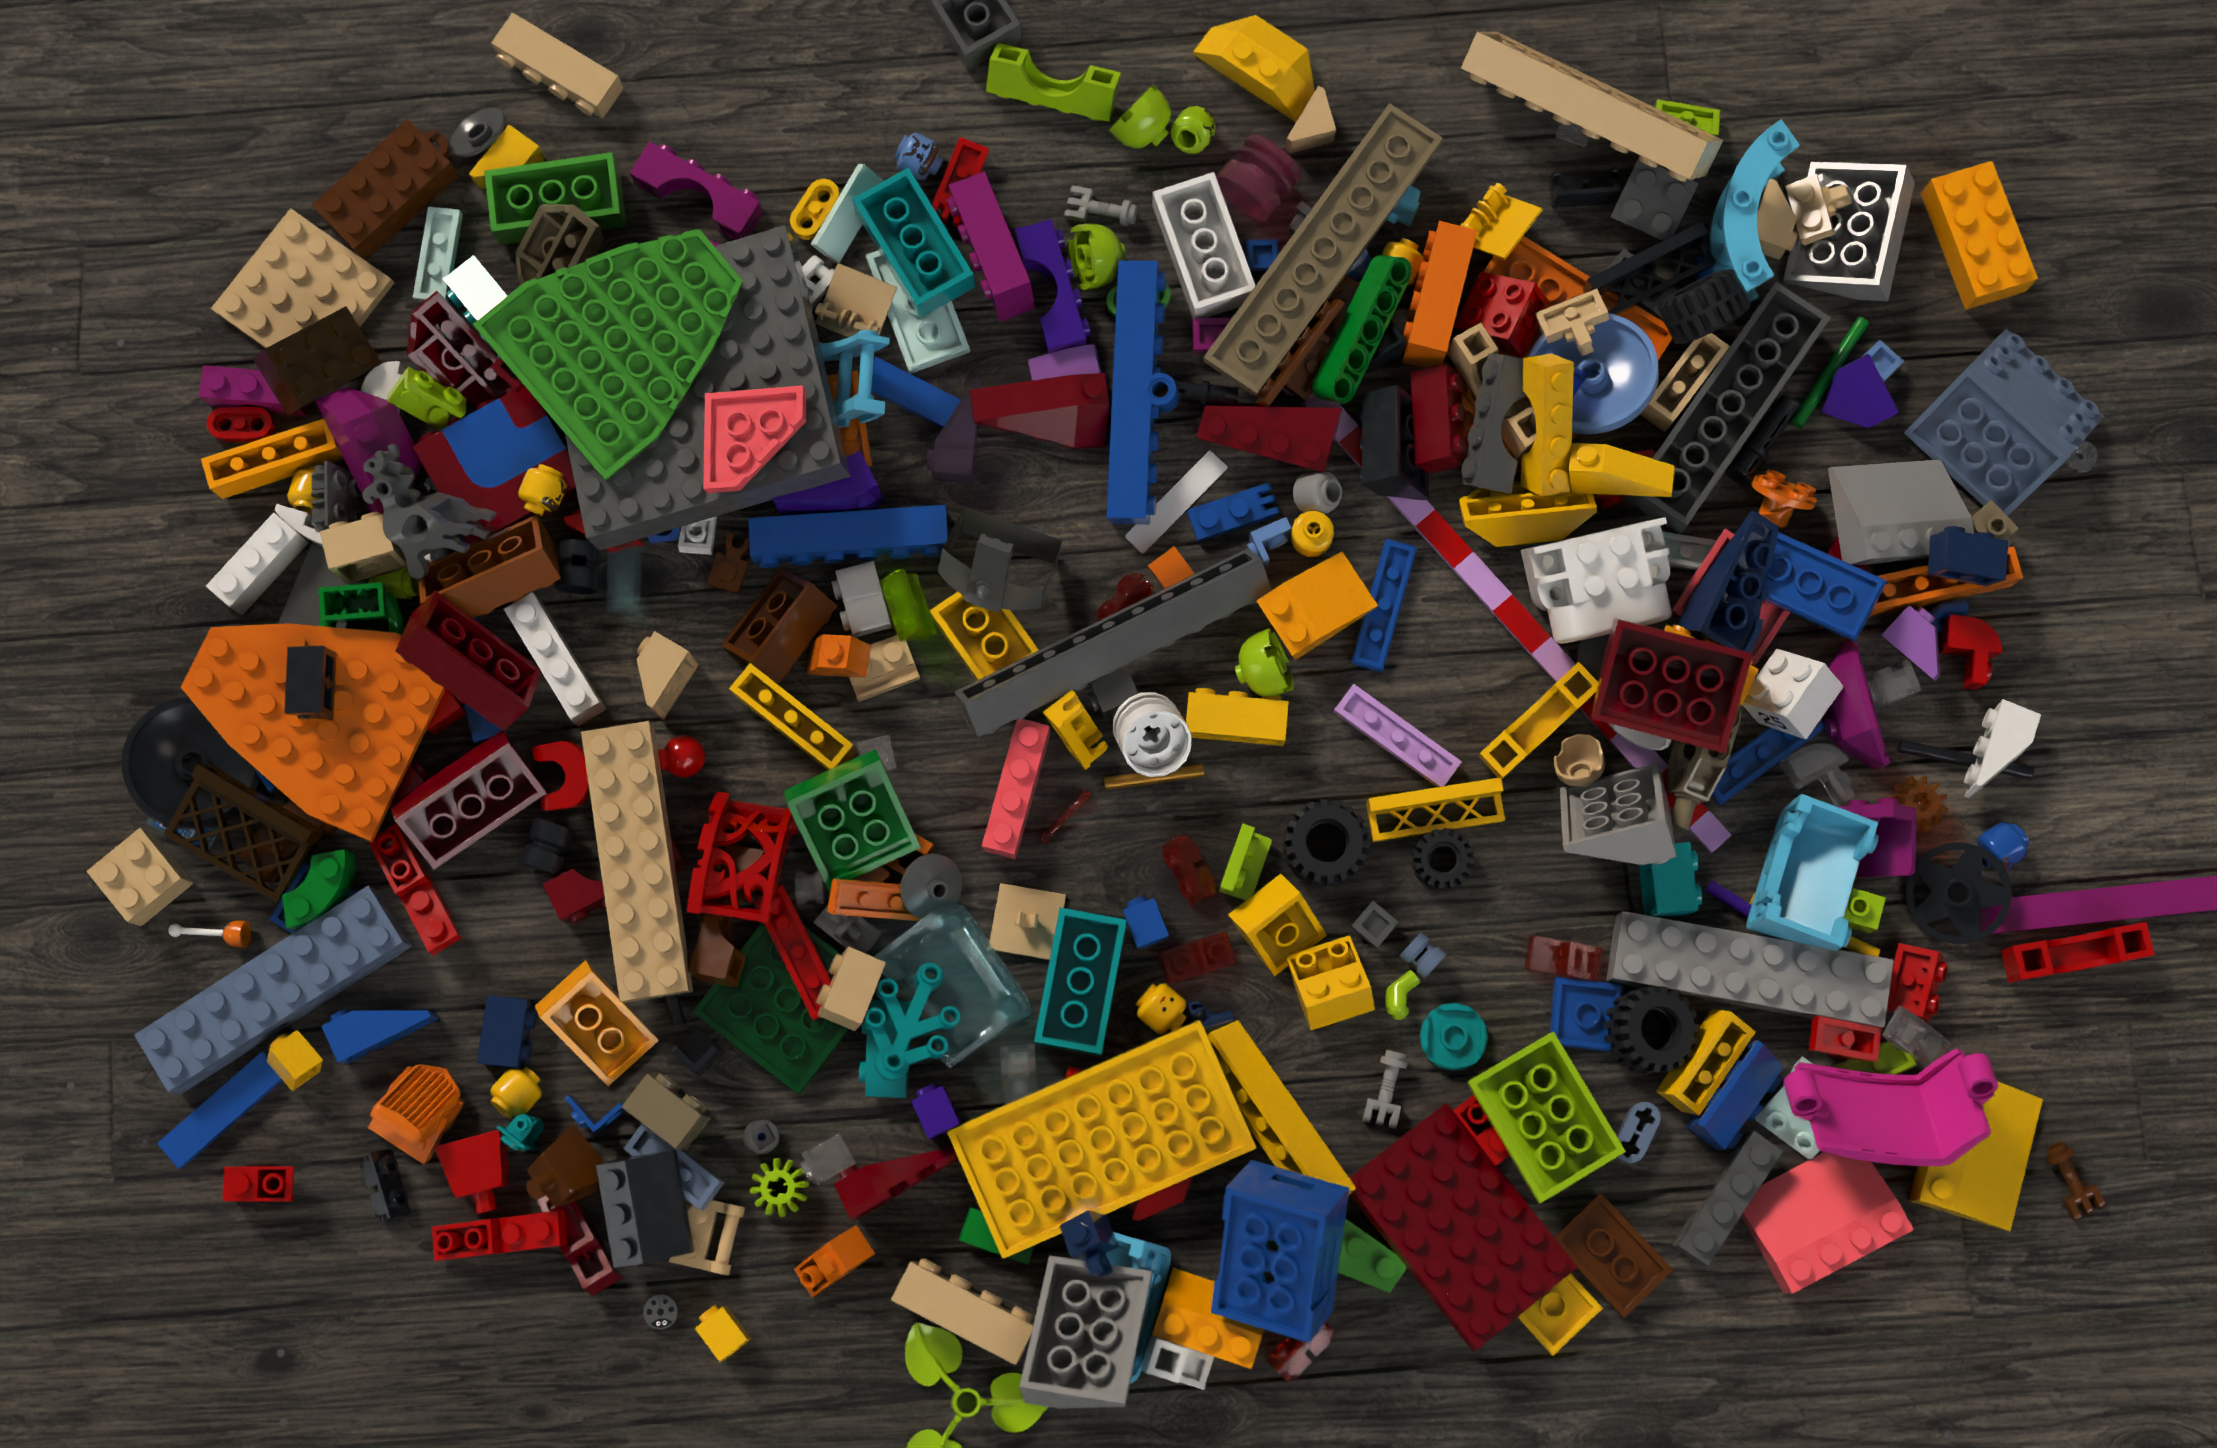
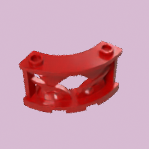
M717 792L708 810L709 822L703 825L698 851H703L704 853L703 858L697 862L698 868H693L687 912L696 914L702 912L760 921L761 923L768 924L773 914H779L781 895L777 894L780 873L792 834L798 833L799 828L789 807L786 809L730 800L731 793ZM733 829L735 832L726 833L724 830ZM749 832L759 842L764 854L748 868L736 874V867L732 857L727 852L719 849L718 846L734 844L743 839ZM777 837L776 843L774 844L771 838ZM719 864L726 865L730 877L725 878L724 869L722 872L717 873L714 871V868ZM770 867L767 880L762 874ZM744 888L745 898L750 903H752L751 893L754 890H760L763 893L760 910L738 907L737 890ZM729 894L731 897V905L707 902V900Z

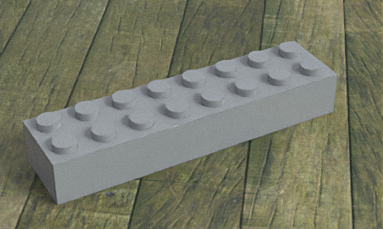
M1622 911L1615 917L1606 982L1638 988L1665 986L1667 990L1674 989L1682 996L1813 1019V1016H1822L1883 1028L1885 1027L1893 960L1842 950L1833 951L1792 941Z

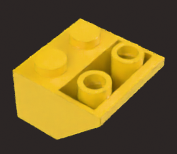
M1350 935L1286 955L1299 1002L1311 1031L1375 1010L1371 985Z

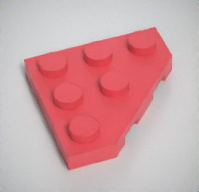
M803 385L705 393L703 489L707 493L740 491L806 423V389Z

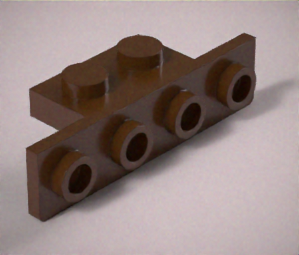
M1339 298L1329 302L1326 300L1323 303L1321 309L1315 314L1316 320L1310 327L1307 326L1302 335L1296 340V343H1298L1291 353L1288 352L1284 360L1277 366L1279 369L1272 379L1269 378L1263 389L1259 391L1258 394L1260 396L1254 403L1257 407L1269 406L1283 387L1301 402H1307L1313 393L1312 383L1332 342L1323 332L1343 307L1344 301Z

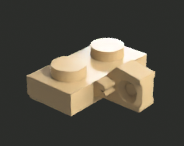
M1817 174L1785 186L1792 211L1797 219L1796 226L1803 245L1834 235L1835 232L1830 217L1837 214L1836 209L1852 204L1849 190L1845 184L1829 188V186L1821 187Z
M1597 289L1535 313L1536 320L1547 344L1564 337L1567 343L1575 340L1581 356L1594 352L1589 335L1595 332L1594 326L1610 320L1607 308Z

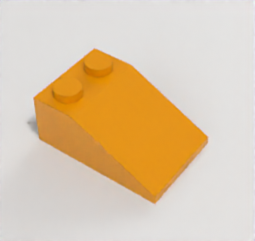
M1342 551L1284 582L1257 600V603L1295 660L1378 607Z
M586 960L535 1005L539 1017L607 1086L612 1084L659 1041L625 1002H620L616 991Z

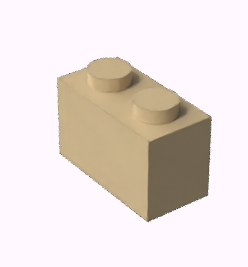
M849 946L842 955L836 954L829 969V973L833 974L830 985H823L816 1001L817 1004L821 1005L817 1016L856 1031L863 1022L886 962Z

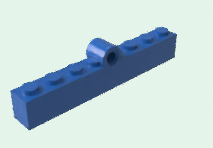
M1118 261L1107 519L1111 524L1150 525V515L1156 514V496H1151L1152 483H1157L1158 466L1157 463H1153V451H1158L1159 431H1154L1155 419H1160L1161 412L1165 413L1173 410L1180 400L1179 390L1172 377L1162 373V368L1157 367V356L1163 354L1164 347L1163 335H1158L1159 323H1164L1165 305L1160 303V291L1166 290V272L1161 271L1158 261ZM1162 388L1168 389L1165 396L1156 397L1158 390Z

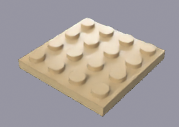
M290 208L211 309L261 346L267 348L347 306L360 327L393 286L394 282L390 277Z

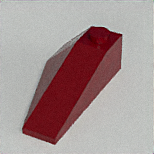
M954 1147L866 1165L860 1169L855 1164L838 1174L841 1180L834 1183V1186L850 1220H859L956 1162L959 1158Z

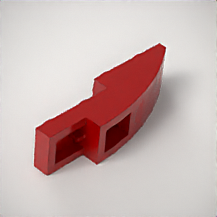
M397 823L377 834L373 842L368 841L394 893L401 899L427 951L434 956L462 939L451 918L452 913L399 825Z
M565 1210L432 1226L434 1261L567 1245Z

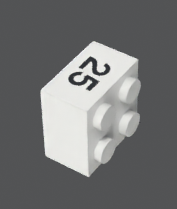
M1776 648L1754 679L1742 705L1759 724L1807 739L1844 686L1825 663Z

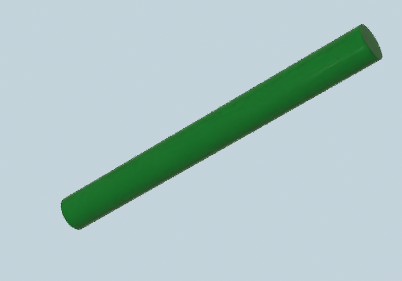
M1858 317L1792 418L1790 423L1794 427L1802 429L1833 381L1834 373L1842 367L1869 325L1865 318Z

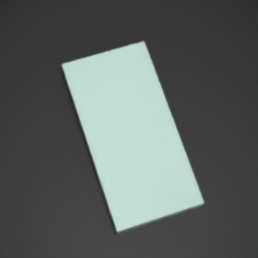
M875 251L866 255L873 277L897 287L887 315L910 374L970 353L969 345L952 301L919 319L880 252Z

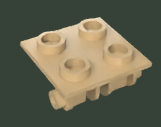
M837 263L823 304L819 303L816 308L815 315L818 317L815 324L846 337H851L861 330H873L880 335L897 287Z

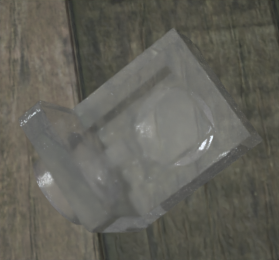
M840 1133L811 1150L801 1153L805 1161L801 1162L800 1165L809 1181L815 1179L818 1184L824 1183L845 1169L857 1164Z

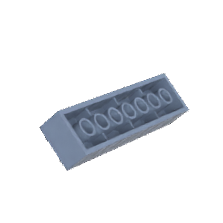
M367 886L134 1034L167 1092L183 1094L405 952L413 945L378 889Z

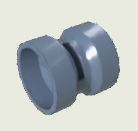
M1421 931L1399 957L1406 963H1412L1416 967L1417 973L1425 979L1447 954L1440 947L1432 946L1429 943V937ZM1425 947L1428 948V950L1417 961L1415 958L1423 951Z

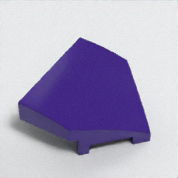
M1869 354L1839 368L1834 373L1829 393L1821 410L1823 414L1867 428L1899 413Z

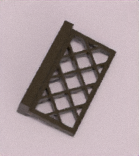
M197 764L191 775L195 779L163 835L273 901L280 902L282 895L286 893L312 844L318 843L324 831L211 764ZM201 787L210 792L213 807L202 810L198 809L196 796ZM220 799L226 801L227 803L221 804ZM234 806L239 809L242 823L227 827L222 809ZM215 811L219 830L205 833L200 815ZM248 815L253 817L255 820L249 821ZM193 817L197 836L185 838L177 833L182 821ZM257 823L266 825L270 840L255 844L250 825ZM243 828L248 846L233 850L228 832ZM276 832H278L279 834H281V835H283V836L277 838ZM221 834L226 853L214 855L209 852L206 838ZM290 839L300 845L293 859L283 861L279 842ZM199 840L200 846L195 844L194 841ZM272 844L276 863L261 867L256 848ZM249 851L254 869L242 872L237 868L234 855ZM227 857L228 863L221 858ZM290 864L288 869L286 870L285 865ZM278 867L281 881L274 891L266 886L263 871ZM255 874V875H256V879H254L253 877H251V876H249V875Z

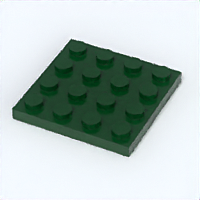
M761 923L740 950L746 955V960L737 988L714 984L693 1010V1013L800 1095L850 1029L822 1017L813 1021L765 924ZM806 928L832 980L833 974L829 973L831 963L836 954H841ZM876 989L871 1000H874V998L877 996Z

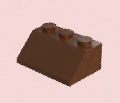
M780 568L721 646L746 665L751 663L776 684H779L782 678L790 673L792 665L801 653L808 649L820 628L830 620L831 614L837 605L812 583Z

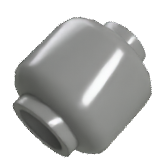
M1326 471L1301 474L1293 487L1294 502L1303 513L1307 511H1318L1324 514L1330 513L1336 509L1342 497V487L1336 476Z

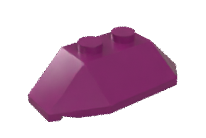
M349 387L341 388L315 400L361 494L366 487L374 482L373 475L369 472H364L365 462L374 457L377 451L389 450L388 446L392 443L399 447L400 455L397 462L403 463L404 466L410 467L414 471L415 480L412 483L413 488L422 462L413 448L415 444L395 405L387 402L386 399ZM377 498L376 502L372 504L366 502L371 513H384L380 498Z
M1846 638L1839 645L1827 665L1844 687L1826 711L1827 718L1824 719L1825 730L1828 737L1833 738L1836 747L1872 769L1879 770L1889 765L1890 759L1885 747L1858 642Z

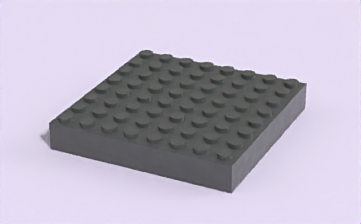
M786 225L714 246L740 276L743 284L714 350L655 442L605 481L565 434L586 539L598 550L601 551L770 501L774 497L807 490L851 477L797 244ZM803 385L806 389V423L740 491L707 493L703 489L705 393Z

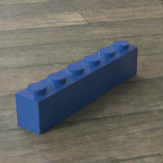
M946 505L748 518L750 557L753 563L759 564L761 568H775L782 562H792V565L806 566L812 564V560H825V563L836 564L844 562V558L857 557L859 561L877 560V556L890 555L892 559L909 558L910 554L923 553V556L937 557L941 556L942 548L949 537Z

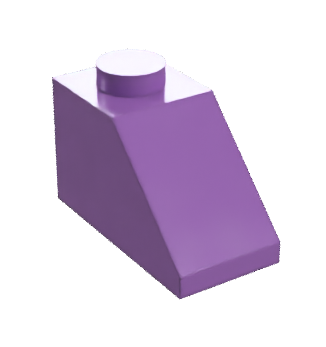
M1908 605L1882 636L1936 681L1940 677L1938 632L1936 627L1931 624L1935 618L1921 606L1914 610Z

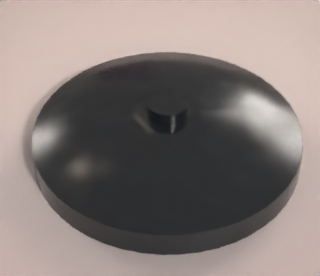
M189 697L164 702L145 713L132 727L122 751V775L131 799L148 817L165 826L170 824L195 779L191 775L197 764H211L255 791L260 782V778L251 764L228 745ZM201 787L196 796L198 809L202 810L213 807L210 792ZM220 799L221 804L227 803L226 801ZM234 806L222 809L226 822L239 814V809ZM215 811L200 815L204 829L218 826ZM193 817L184 819L179 829L196 830Z

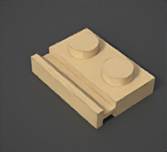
M901 633L871 644L866 678H849L857 700L860 702L920 679L905 636Z

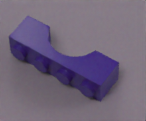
M1052 219L1014 229L1017 247L1025 270L1043 274L1053 283L1057 291V298L1053 307L1040 318L1041 331L1048 354L1087 345L1086 338L1091 337L1087 319H1080L1078 308L1082 307L1078 288H1071L1069 278L1074 277L1070 259H1063L1061 248H1065L1061 229H1054Z

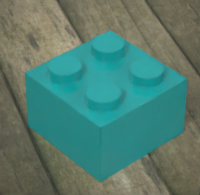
M1690 842L1675 843L1676 857L1670 858L1665 863L1638 865L1644 915L1664 919L1685 918L1697 911L1698 905L1702 904L1701 887L1699 884H1695L1694 871L1698 869V858L1696 851H1691Z

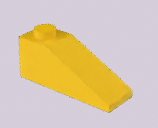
M1572 443L1569 463L1571 493L1672 497L1674 465L1607 444Z

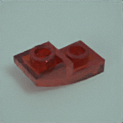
M1227 931L1198 939L1192 943L1165 950L1158 954L1168 986L1237 964Z

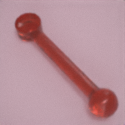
M1085 790L1080 795L1078 800L1048 831H1043L1040 834L1039 839L1041 843L1049 844L1052 841V835L1092 795L1088 790Z

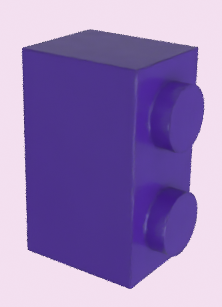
M933 1083L916 1091L918 1098L911 1100L928 1139L934 1141L947 1135L949 1129L963 1124L945 1087L941 1086L938 1088Z

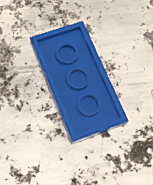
M1778 532L1773 564L1771 568L1767 569L1764 588L1768 589L1767 600L1764 601L1856 642L1884 590L1887 580Z

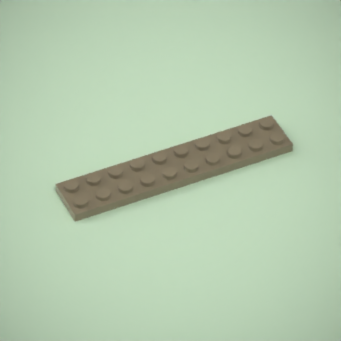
M1389 103L1203 357V362L1255 397H1258L1259 391L1263 389L1267 380L1275 374L1278 369L1277 366L1281 364L1286 354L1291 352L1296 345V340L1299 339L1305 328L1309 327L1315 319V314L1321 309L1323 303L1326 300L1328 301L1442 144L1443 138Z

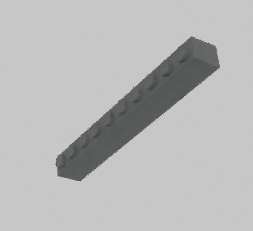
M1247 548L955 691L954 693L967 725L977 737L992 734L1000 726L1012 720L1023 719L1029 712L1041 706L1055 703L1059 697L1065 695L1071 689L1079 691L1085 688L1088 683L1100 677L1114 674L1118 668L1130 662L1144 659L1148 653L1158 648L1171 646L1177 639L1189 633L1199 632L1204 629L1205 625L1217 619L1227 618L1234 611L1246 605L1256 604L1258 599L1272 591L1262 559Z

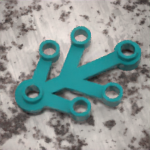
M924 963L918 968L914 977L917 990L906 1015H904L896 997L898 992L897 983L890 978H885L879 982L876 988V995L883 1001L897 1033L893 1045L883 1027L885 1013L880 1008L873 1007L867 1010L863 1024L870 1030L879 1050V1054L875 1059V1068L877 1073L885 1080H900L907 1074L909 1065L929 1058L939 1059L944 1056L948 1049L947 1040L940 1035H935L929 1039L925 1046L906 1051L910 1040L943 1028L953 1029L960 1020L958 1009L953 1006H947L942 1009L939 1015L918 1022L930 992L936 991L943 981V971L934 963ZM926 971H931V972H933V973L935 974L936 978H935V979H929V978H927L926 975H925V972H926ZM889 986L892 989V994H885L881 987ZM944 1014L953 1015L954 1022L946 1021ZM876 1015L880 1022L877 1024L872 1023L869 1020V1016ZM939 1043L942 1046V1051L933 1050L931 1044ZM887 1059H896L899 1066L891 1067Z

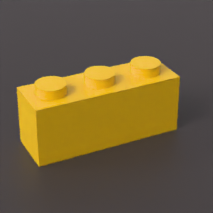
M1197 688L1195 693L1189 692L1186 724L1192 738L1284 746L1289 701H1281L1282 697L1279 695L1262 696V699L1249 698L1248 693L1241 691H1230L1227 696L1216 695L1213 689Z
M1712 1009L1699 1027V1031L1694 1035L1699 1040L1697 1046H1691L1690 1048L1694 1052L1692 1057L1684 1059L1685 1064L1681 1067L1673 1068L1672 1071H1669L1656 1092L1678 1110L1700 1115L1756 1032L1731 1011Z

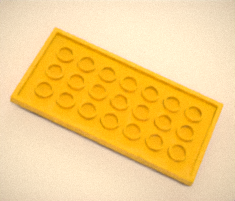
M1201 1019L947 1131L1002 1259L1061 1234L1062 1231L1059 1225L1087 1210L1105 1215L1257 1148Z

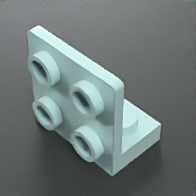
M1802 1056L1795 1063L1794 1067L1800 1062L1809 1064L1812 1063ZM1783 1085L1761 1109L1755 1120L1810 1160L1820 1151L1817 1148L1810 1121L1799 1118L1792 1113Z

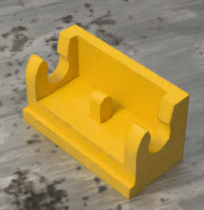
M1072 689L1043 711L1069 753L1085 770L1091 766L1090 763L1107 750L1108 745L1105 741L1099 743L1095 748H1090L1103 735Z

